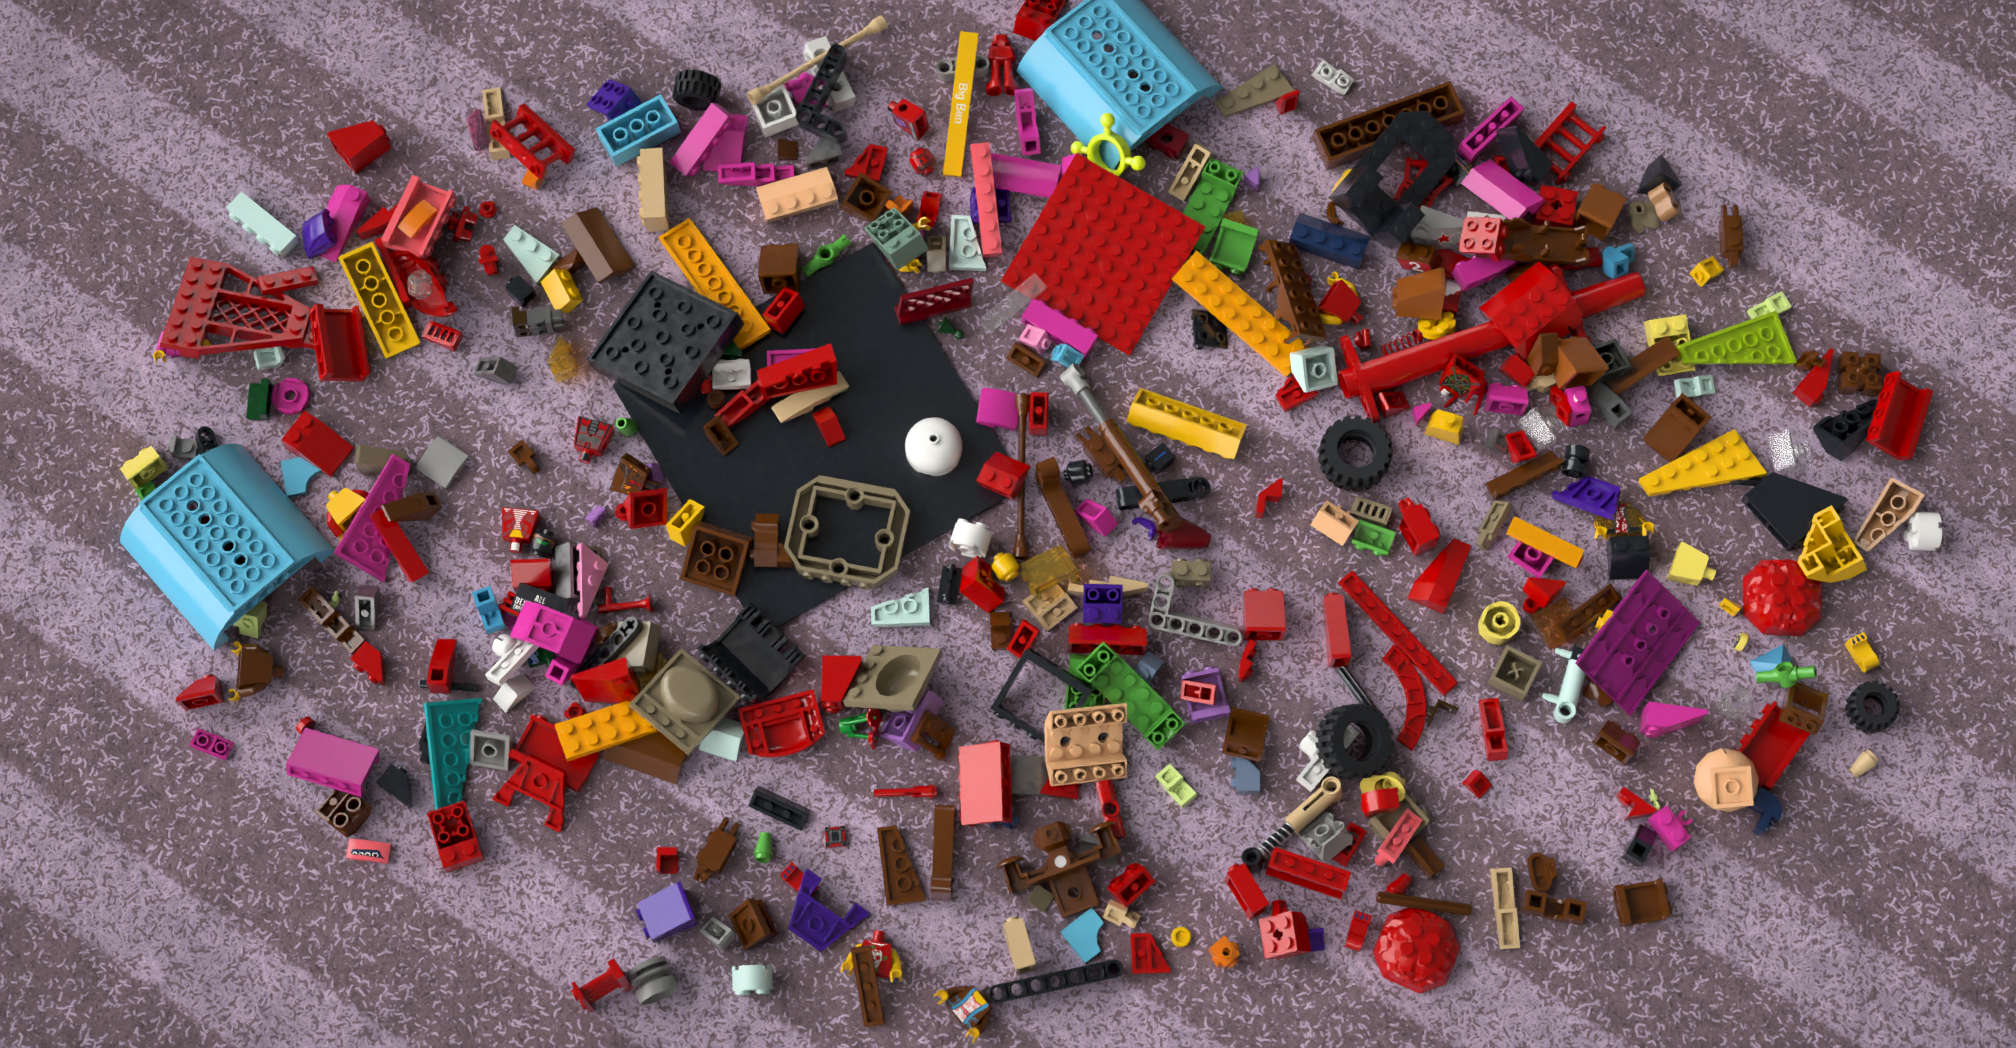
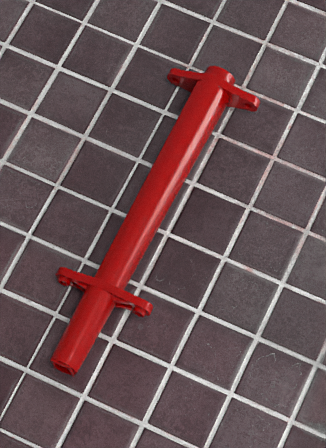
M1557 264L1547 267L1577 302L1584 314L1581 317L1582 319L1645 295L1646 288L1640 273L1637 272L1571 291L1564 280L1562 267ZM1489 321L1361 363L1349 336L1345 335L1339 337V343L1347 369L1338 371V380L1345 398L1349 400L1357 397L1367 417L1372 419L1371 422L1374 424L1376 422L1380 423L1373 395L1444 370L1455 353L1468 361L1510 346L1511 343L1493 321ZM1583 322L1573 330L1568 327L1572 337H1586L1591 343L1589 336L1585 334Z

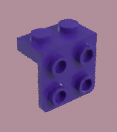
M609 79L591 97L587 106L589 109L604 114L611 121L639 106L641 100L631 87Z

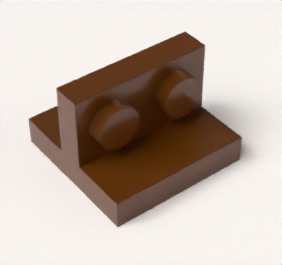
M754 897L750 898L728 915L745 951L753 948L759 942L778 935L762 899L755 900Z

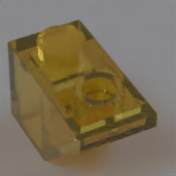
M562 336L558 337L548 358V364L556 383L578 375L576 369L579 368L575 357L571 358L569 355L572 350L568 341L564 342Z

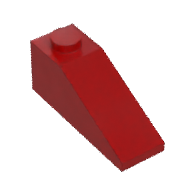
M1830 348L1821 358L1827 360L1823 367L1814 366L1792 393L1809 407L1814 403L1818 405L1824 398L1822 393L1827 386L1834 353L1833 348Z

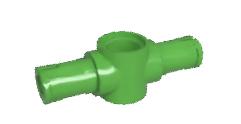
M843 234L833 244L820 246L817 254L813 256V260L801 268L802 273L806 274L805 276L809 278L819 268L822 269L832 265L835 258L839 256V253L851 244L850 240ZM824 254L830 255V257L826 259L822 258L821 256Z
M1781 662L1773 670L1757 671L1756 681L1758 684L1767 682L1780 683L1782 687L1788 688L1794 686L1800 679L1816 678L1817 668L1815 665L1798 667L1793 666L1791 662Z

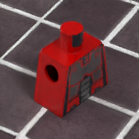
M578 416L574 447L576 451L581 452L580 462L590 464L592 455L602 457L615 433L613 425Z

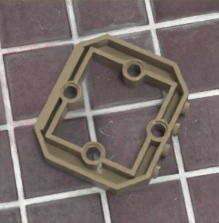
M819 475L797 489L784 548L796 570L806 579H814L815 577L827 583L836 581L844 586L857 585L864 590L876 589L899 573L911 517L910 510L895 489ZM852 495L860 496L856 501L850 499ZM817 496L845 500L847 506L853 510L860 509L864 504L891 509L887 529H881L875 535L876 547L881 551L878 569L849 564L842 558L828 560L805 555L808 538L816 537L820 530L819 522L813 516ZM807 524H813L814 528L811 530L805 529V526ZM882 538L890 539V541L887 544H882L880 542ZM837 567L844 568L842 573H836L834 570Z

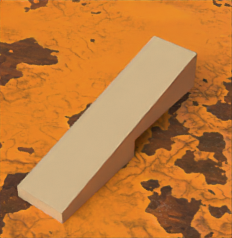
M501 88L482 90L492 161L511 158L510 152L489 134L493 120L496 119L501 125L506 124Z
M1512 867L1490 868L1500 949L1520 948Z

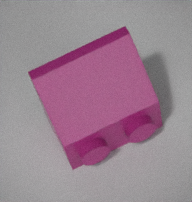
M1502 383L1489 384L1486 392L1485 411L1523 416L1529 402L1527 388H1522L1519 385L1503 386Z

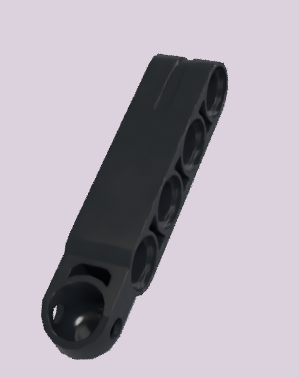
M1203 477L1157 482L1171 504L1203 498L1210 492V484ZM1136 485L1115 490L1119 510L1140 508L1138 501L1143 498V495ZM1198 487H1203L1204 492L1199 493L1196 491V489Z

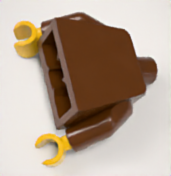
M237 641L233 643L234 646L239 647L237 650H231L235 655L239 656L236 688L239 689L238 691L235 689L228 690V693L235 692V696L229 698V700L236 702L240 698L257 694L269 686L272 677L282 678L283 666H274L273 656L269 655L267 650L258 644L241 645Z

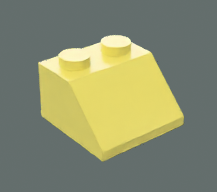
M150 446L142 449L134 459L126 461L120 470L130 483L138 489L150 480L155 479L169 467L154 448Z

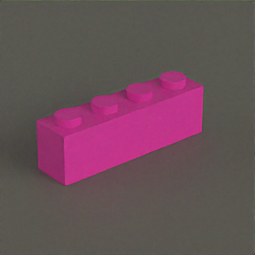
M1512 96L1509 97L1460 143L1457 152L1470 164L1498 138L1496 130L1498 128L1510 127L1521 117L1525 108Z
M711 103L669 163L685 176L696 175L701 169L700 165L702 162L710 157L712 148L722 140L721 136L724 131L729 130L732 126L734 116L719 104Z
M1033 298L1021 316V323L1045 330L1052 341L1057 344L1069 345L1083 354L1085 360L1097 343L1098 335H1096L1094 330L1082 327L1075 319H1068L1061 311L1049 308L1042 300L1037 301Z

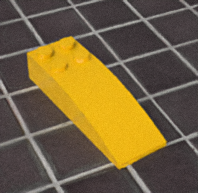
M368 243L339 256L338 259L385 358L388 359L421 344L374 243Z

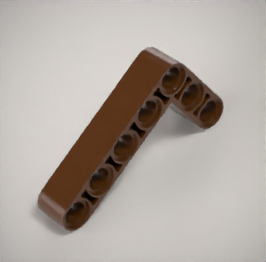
M1053 456L1035 464L1036 482L1045 501L1048 502L1047 505L1061 535H1064L1062 537L1069 551L1072 552L1070 553L1071 556L1076 558L1090 552L1091 547L1060 483V469L1056 459Z
M935 805L931 900L951 901L955 805Z

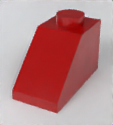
M1023 619L1007 650L1021 658L1027 648H1034L1040 638V630Z

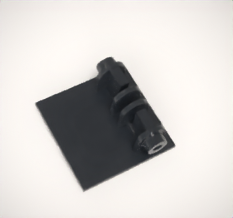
M1192 309V335L1194 336L1193 346L1195 349L1201 350L1203 349L1202 346L1228 349L1226 326L1209 311Z

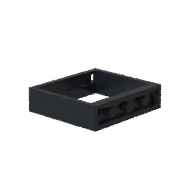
M1027 648L990 709L994 711L993 714L1001 719L1006 718L1011 721L1010 725L1014 728L1025 730L1027 732L1026 735L1034 740L1039 739L1044 742L1043 746L1045 747L1044 733L1000 706L1027 660L1032 661L1081 692L1083 695L1075 708H1084L1095 688L1032 648ZM1067 736L1060 740V744H1063Z

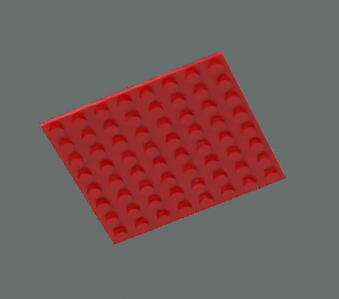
M1076 153L1000 282L1031 300L1033 298L1037 301L1042 300L1049 308L1061 311L1068 319L1077 320L1084 328H1091L1096 332L1099 339L1130 356L1173 284L1172 278L1186 262L1206 226Z

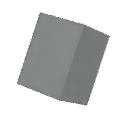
M472 729L469 765L508 771L511 760L508 754L513 749L514 740L510 735Z

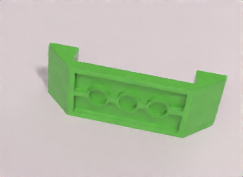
M1212 157L1209 158L1202 171L1201 180L1183 212L1186 216L1206 226L1186 262L1196 250L1201 255H1204L1235 196L1244 173Z
M1104 641L1075 669L1089 683L1091 682L1112 704L1126 703L1127 719L1157 750L1186 724L1176 711Z

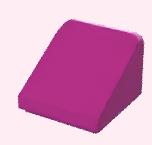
M1425 403L1413 408L1411 415L1415 426L1429 413L1432 403Z

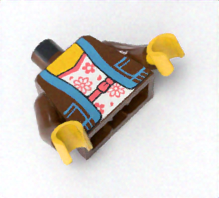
M967 985L939 990L934 994V997H941L938 1004L941 1005L945 1002L946 1007L967 1030L965 1037L972 1035L974 1037L972 1043H975L978 1037L988 1028L992 1016L990 1012L991 1006L987 1003L988 999L986 997L989 986L987 985L980 992L974 986L969 987Z

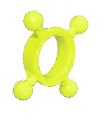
M1105 113L1101 116L1100 122L1104 127V133L1094 136L1090 140L1088 147L1081 141H1075L1071 145V152L1073 154H1087L1088 160L1118 177L1129 165L1136 171L1142 170L1146 165L1145 159L1142 156L1131 158L1127 142L1111 130L1115 123V117L1111 113ZM1102 140L1110 141L1118 149L1120 165L1117 170L1110 169L1103 162L1100 155V143Z

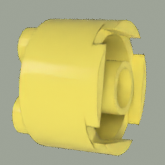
M1504 601L1488 605L1478 622L1479 634L1487 642L1495 645H1504L1511 641L1520 627V617L1516 608Z

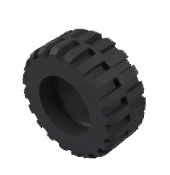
M1355 415L1354 419H1351L1350 416L1344 417L1343 421L1338 419L1334 422L1333 426L1330 425L1326 429V433L1323 435L1319 446L1318 462L1321 464L1320 469L1322 473L1327 474L1326 479L1329 482L1335 481L1334 486L1338 488L1340 485L1344 486L1346 491L1355 488V492L1362 491L1364 487L1368 490L1372 488L1373 484L1377 485L1381 482L1382 477H1385L1393 456L1391 438H1387L1388 432L1386 429H1380L1381 424L1378 422L1372 423V419L1366 417V420L1361 419V415ZM1347 440L1362 441L1371 449L1373 460L1364 467L1349 466L1340 459L1338 447Z
M1361 703L1342 705L1332 709V712H1328L1324 716L1326 720H1321L1318 725L1320 730L1316 731L1318 742H1315L1316 748H1319V759L1324 760L1323 766L1326 769L1331 768L1330 773L1333 775H1339L1342 779L1350 780L1369 778L1382 771L1381 768L1386 767L1389 763L1387 758L1392 757L1393 751H1391V747H1394V741L1391 740L1393 731L1388 727L1390 725L1389 721L1382 718L1384 716L1383 713L1375 711L1373 706H1366ZM1351 723L1356 724L1363 731L1366 740L1364 753L1358 760L1353 759L1347 753L1344 746V734Z

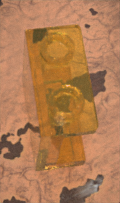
M1062 544L1020 563L1022 568L1020 575L1024 583H1029L1027 586L1032 595L1035 594L1038 600L1042 599V591L1070 578L1073 584L1081 581L1076 566Z

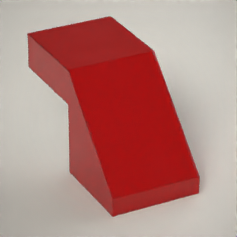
M924 191L916 223L922 217H926L931 220L926 225L934 228L943 194Z
M1279 478L1258 494L1255 518L1263 519L1265 501L1280 502L1283 479Z

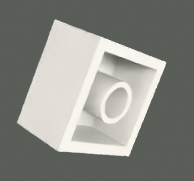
M784 84L772 90L758 104L753 105L751 103L752 110L765 138L799 125L795 116L796 110Z

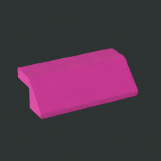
M1492 160L1472 168L1461 182L1463 186L1509 220H1512L1513 217L1523 218L1528 211L1534 215L1545 201L1544 198Z

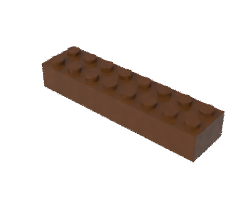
M1451 81L1315 129L1312 139L1326 170L1362 158L1401 112L1427 111L1445 128L1462 122L1465 110Z

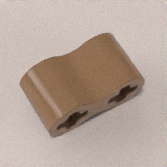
M1666 182L1648 192L1649 199L1655 206L1656 213L1662 222H1666L1681 213L1680 205L1674 198L1671 187Z

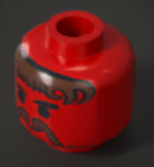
M920 147L910 153L909 163L916 174L924 173L926 176L934 171L933 167L936 164V160L928 148L923 149Z

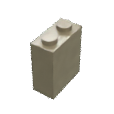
M619 621V622H618V627H619L624 621ZM642 621L643 629L641 633L615 659L618 660L626 657L637 674L654 671L661 627L651 621ZM623 636L618 637L617 645L623 641Z

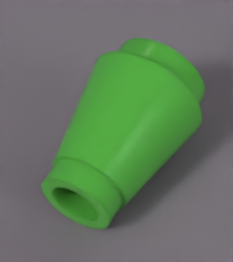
M623 417L617 419L616 426L622 435L632 436L635 434L637 423L634 419Z
M760 833L753 854L755 861L769 863L771 858H773L771 833Z

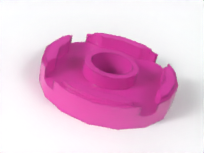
M286 378L275 385L272 390L271 400L279 412L286 415H295L307 407L310 401V392L302 380ZM289 392L296 394L293 400H286V395Z

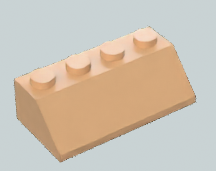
M827 167L756 187L766 223L838 203L836 190Z

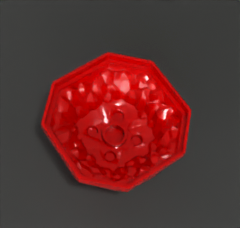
M1790 559L1761 560L1743 577V615L1763 635L1802 637L1822 617L1821 581L1808 579L1799 566L1798 561Z
M1407 907L1387 915L1372 952L1383 978L1418 994H1422L1447 984L1461 950V945L1451 921L1431 911Z

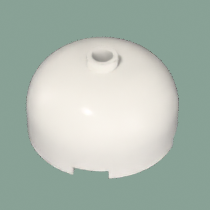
M932 417L917 422L910 429L906 437L905 452L907 460L919 473L941 476L950 472L957 466L962 455V439L959 431L952 423L942 418Z

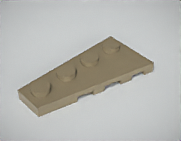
M1273 64L1216 100L1214 105L1224 118L1247 111V109L1259 107L1271 101H1277L1282 95L1292 92L1294 89L1276 65Z

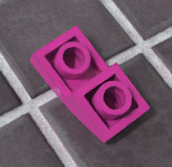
M198 728L189 747L226 761L234 742Z

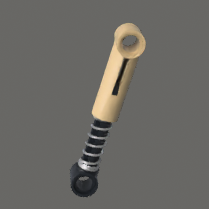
M1336 777L1324 779L1321 787L1284 819L1283 826H1279L1277 831H1273L1272 836H1268L1267 840H1263L1262 845L1254 848L1250 847L1243 851L1241 856L1242 862L1245 863L1250 873L1254 874L1261 871L1268 854H1271L1274 847L1281 845L1284 840L1287 841L1286 838L1292 836V833L1298 834L1330 804L1341 800L1343 791L1341 783ZM1330 788H1336L1335 791H1328ZM1252 858L1257 859L1255 862H1248Z

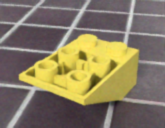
M1686 314L1644 322L1649 347L1666 336L1675 348L1680 344L1691 341ZM1678 355L1658 368L1656 372L1658 376L1694 371L1695 365L1683 364L1681 356Z

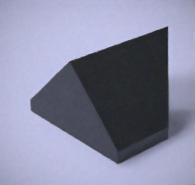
M1660 155L1647 167L1636 193L1648 195L1649 191L1664 182L1669 184L1672 191L1675 192L1682 186V183L1663 155Z

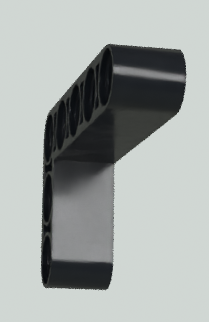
M834 44L829 48L795 115L800 128L837 144L844 143L847 140L848 135L844 125L820 113L848 60L846 51L840 44ZM837 53H842L840 57H834ZM829 69H834L833 72H831V73H826L827 70H829ZM820 85H826L823 89H818ZM812 101H817L815 105H810ZM803 117H809L808 120L801 121ZM820 124H825L823 128H818ZM838 130H841V131H842L841 134H839V135H834V133H835L836 131H838Z

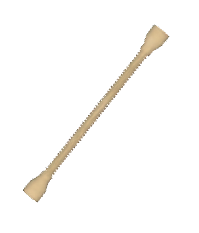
M880 15L873 19L863 30L839 44L845 49L865 36L880 33L888 27L887 22ZM828 50L773 81L771 84L747 92L750 102L753 105L758 104L772 90L816 66V64L824 60Z

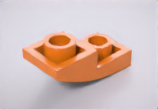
M423 199L406 215L398 225V228L414 239L422 227L428 225L439 210Z

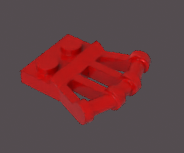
M1406 157L1404 179L1393 200L1398 201L1413 183L1409 179L1410 167L1420 168L1415 177L1416 179L1428 163L1424 160H1414L1411 157ZM1445 174L1441 179L1443 183L1434 191L1431 190L1418 208L1421 209V206L1431 208L1437 195L1449 187L1454 180Z

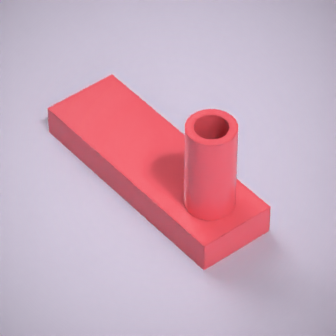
M1407 808L1377 850L1379 854L1375 857V863L1381 867L1388 861L1393 864L1423 820Z

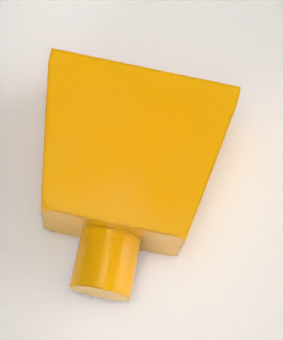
M1436 410L1429 417L1424 434L1459 445L1464 430V418L1451 412Z

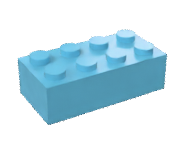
M661 94L596 128L599 140L616 167L640 155V149L653 148L681 133L678 121Z

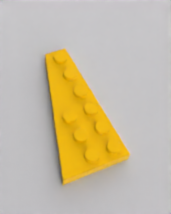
M1734 429L1639 478L1638 482L1650 497L1668 494L1676 490L1683 489L1686 491L1694 487L1703 488L1727 484L1735 480H1749L1752 477L1759 476V478L1766 477L1767 472Z

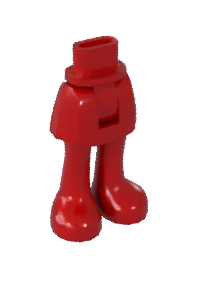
M997 34L993 36V42L987 57L989 64H991L992 76L991 81L986 85V94L988 96H998L1002 93L1000 67L1004 66V93L1008 96L1015 95L1014 90L1020 89L1019 84L1014 80L1012 64L1016 61L1015 53L1010 45V41H1008V35Z

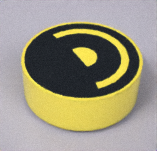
M1741 631L1736 638L1733 649L1739 652L1742 651L1747 644L1749 635Z

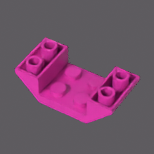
M525 601L510 637L527 644L531 643L581 665L597 629L559 611L538 603Z

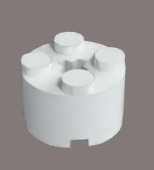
M1915 512L1907 519L1908 527L1904 531V541H1908L1909 549L1936 551L1935 548L1940 547L1942 528H1939L1938 522L1942 521L1939 513Z
M958 519L949 542V548L954 552L958 549L962 551L961 555L975 558L977 555L985 558L992 533L986 529L987 525L976 522V524H972L967 520Z

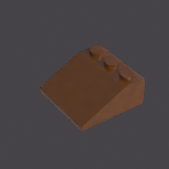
M699 521L693 528L680 580L735 596L750 556L754 538Z

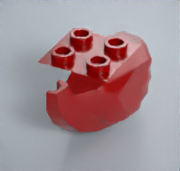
M398 250L390 253L393 264L400 269V280L407 288L409 296L415 299L411 303L413 307L419 312L432 317H448L459 311L453 301L447 302L445 295L447 289L429 260L424 262L408 250Z

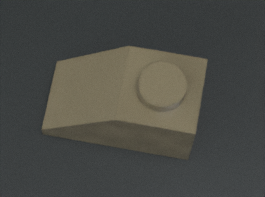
M927 236V272L941 273L946 271V236Z

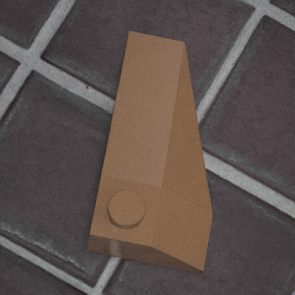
M1891 477L1853 539V544L1870 552L1916 512L1926 495Z

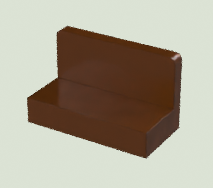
M1420 836L1411 843H1408L1403 849L1429 880L1445 867Z

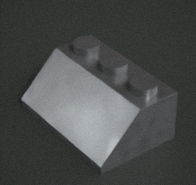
M567 542L555 547L556 595L568 599L567 605H577V603H580V592L577 591V562H580V554L576 550V546L579 543ZM586 545L598 556H600L599 547ZM601 584L592 604L602 603Z

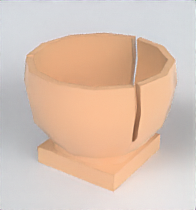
M1720 748L1707 753L1697 764L1694 785L1700 800L1710 808L1732 812L1754 805L1753 798L1757 792L1759 777L1754 763L1742 752L1726 748L1723 751Z

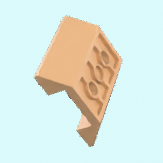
M1126 703L1049 712L1045 721V762L1051 786L1127 778V759L1123 755L1122 723H1127ZM1100 733H1107V737L1104 740H1098ZM1068 736V743L1064 745L1060 744V740L1063 737Z

